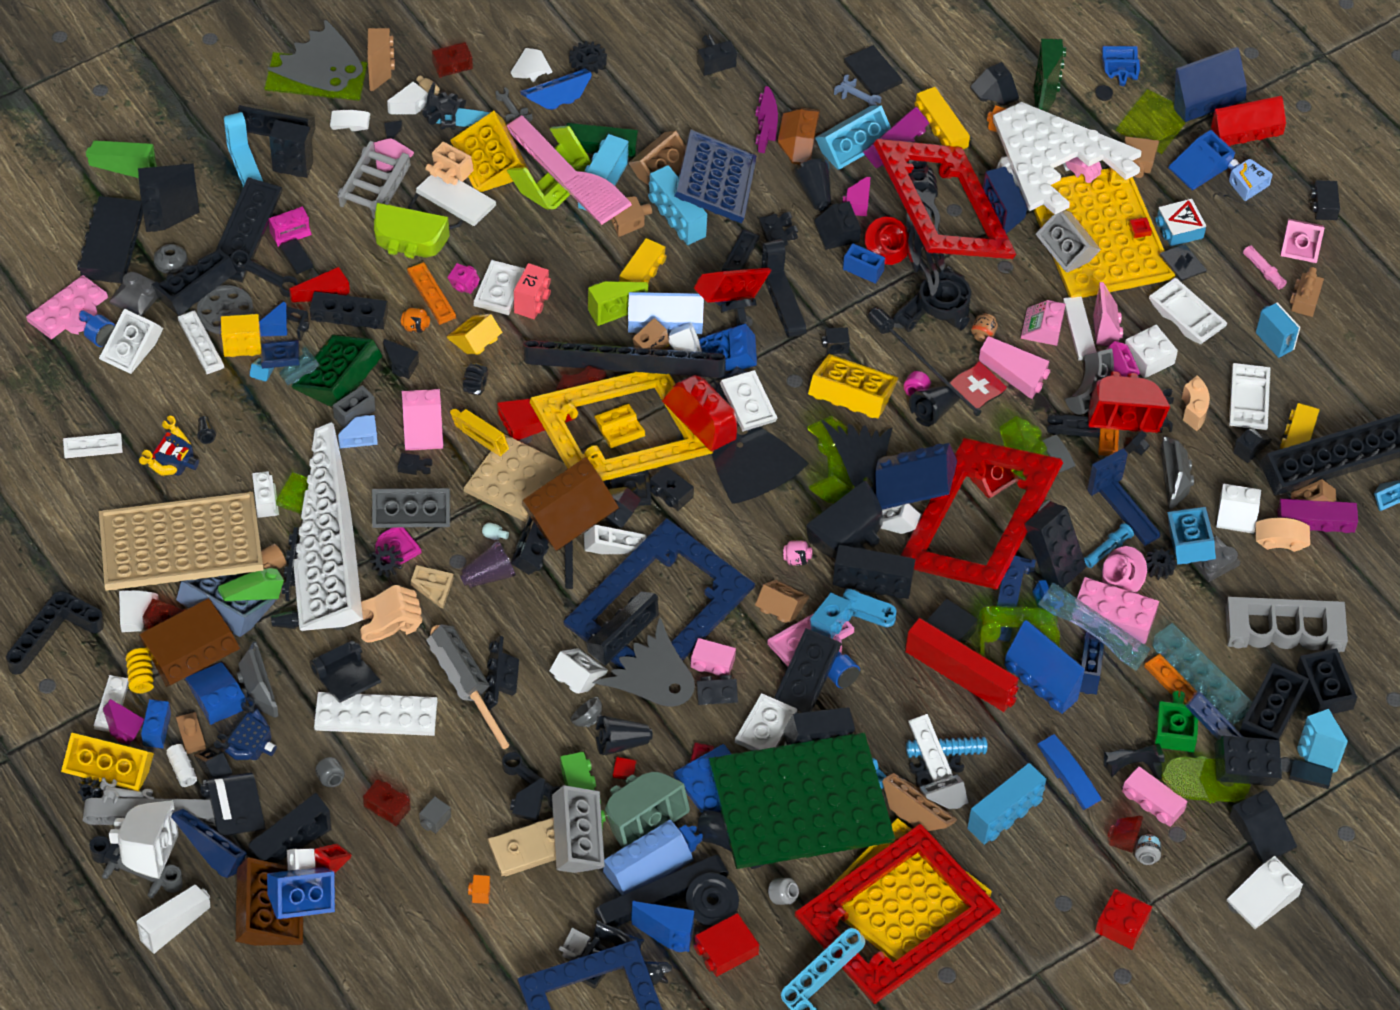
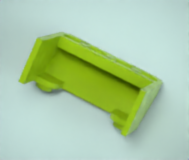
M570 126L551 127L550 131L559 143L554 149L575 171L585 172L587 165H590L592 162ZM526 167L509 168L507 170L521 194L547 210L556 209L570 195L549 173L536 184Z

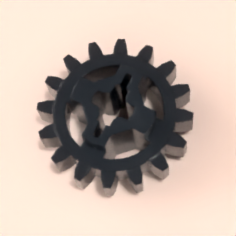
M585 41L583 45L579 42L578 47L573 46V50L569 52V63H571V68H575V72L586 69L591 74L593 71L597 74L598 69L603 70L604 66L607 65V53H605V48H601V44L594 45V41L591 44Z

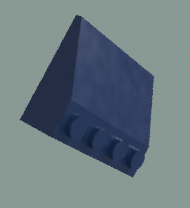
M1235 47L1176 68L1174 111L1184 122L1212 113L1215 109L1228 107L1246 100L1247 85L1239 48Z
M950 443L937 444L933 447L920 448L916 451L902 452L899 455L885 456L879 459L876 467V497L882 510L949 495L957 465V459Z

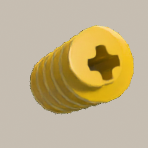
M146 648L134 649L126 655L128 686L132 692L146 693L154 688L152 685L154 681L151 670V657Z

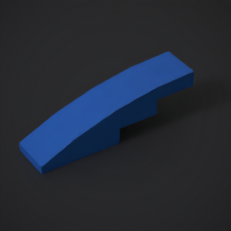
M1055 734L1037 744L1057 779L1061 778L1069 793L1074 794L1083 810L1102 800L1085 772Z

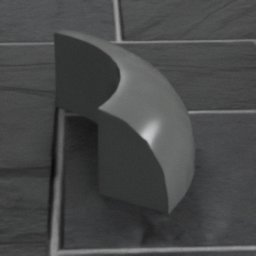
M1112 348L1084 355L1085 375L1083 382L1076 393L1065 399L1067 406L1073 413L1081 415L1089 412L1090 400L1097 382L1104 377L1110 376L1111 372L1114 371Z

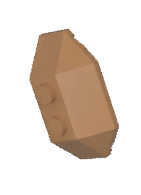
M895 773L883 779L882 782L890 809L898 817L909 822L913 828L921 824L927 831L947 828L957 821L946 807L927 799L920 791V788L911 782L899 778Z

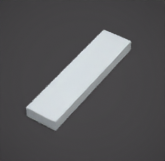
M1082 297L1063 298V303L1066 304L1065 312L1078 361L1085 360L1084 355L1095 353L1096 349Z
M196 311L178 316V321L206 374L223 369L224 364Z
M928 714L908 721L932 781L936 782L953 776Z

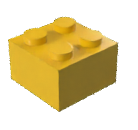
M259 314L221 316L224 357L261 355Z

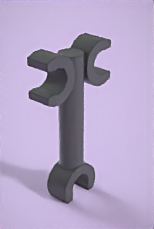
M506 87L504 88V94H499L498 91H495L496 99L503 101L511 114L505 116V122L513 121L521 115L528 122L532 121V114L526 115L528 114V108H522L520 113L509 98V90Z

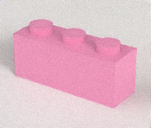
M1138 767L1124 782L1122 792L1125 796L1137 802L1143 810L1152 813L1161 823L1171 827L1185 811L1187 801L1141 767Z

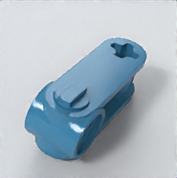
M852 589L845 590L842 598L851 601L852 616L883 627L894 625L897 611L893 605Z

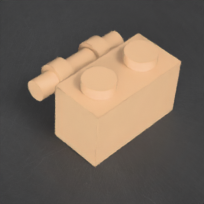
M442 142L432 152L434 166L427 164L425 168L430 172V175L438 176L443 179V182L456 185L458 180L463 182L474 171L471 156L445 142Z

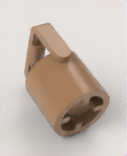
M276 544L261 550L263 569L273 568L279 570L286 566L284 555Z

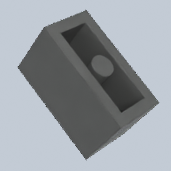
M362 385L333 405L334 419L345 428L355 417L369 415L375 411V397Z

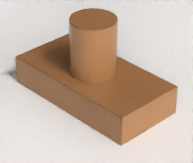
M196 712L176 717L187 754L206 749Z

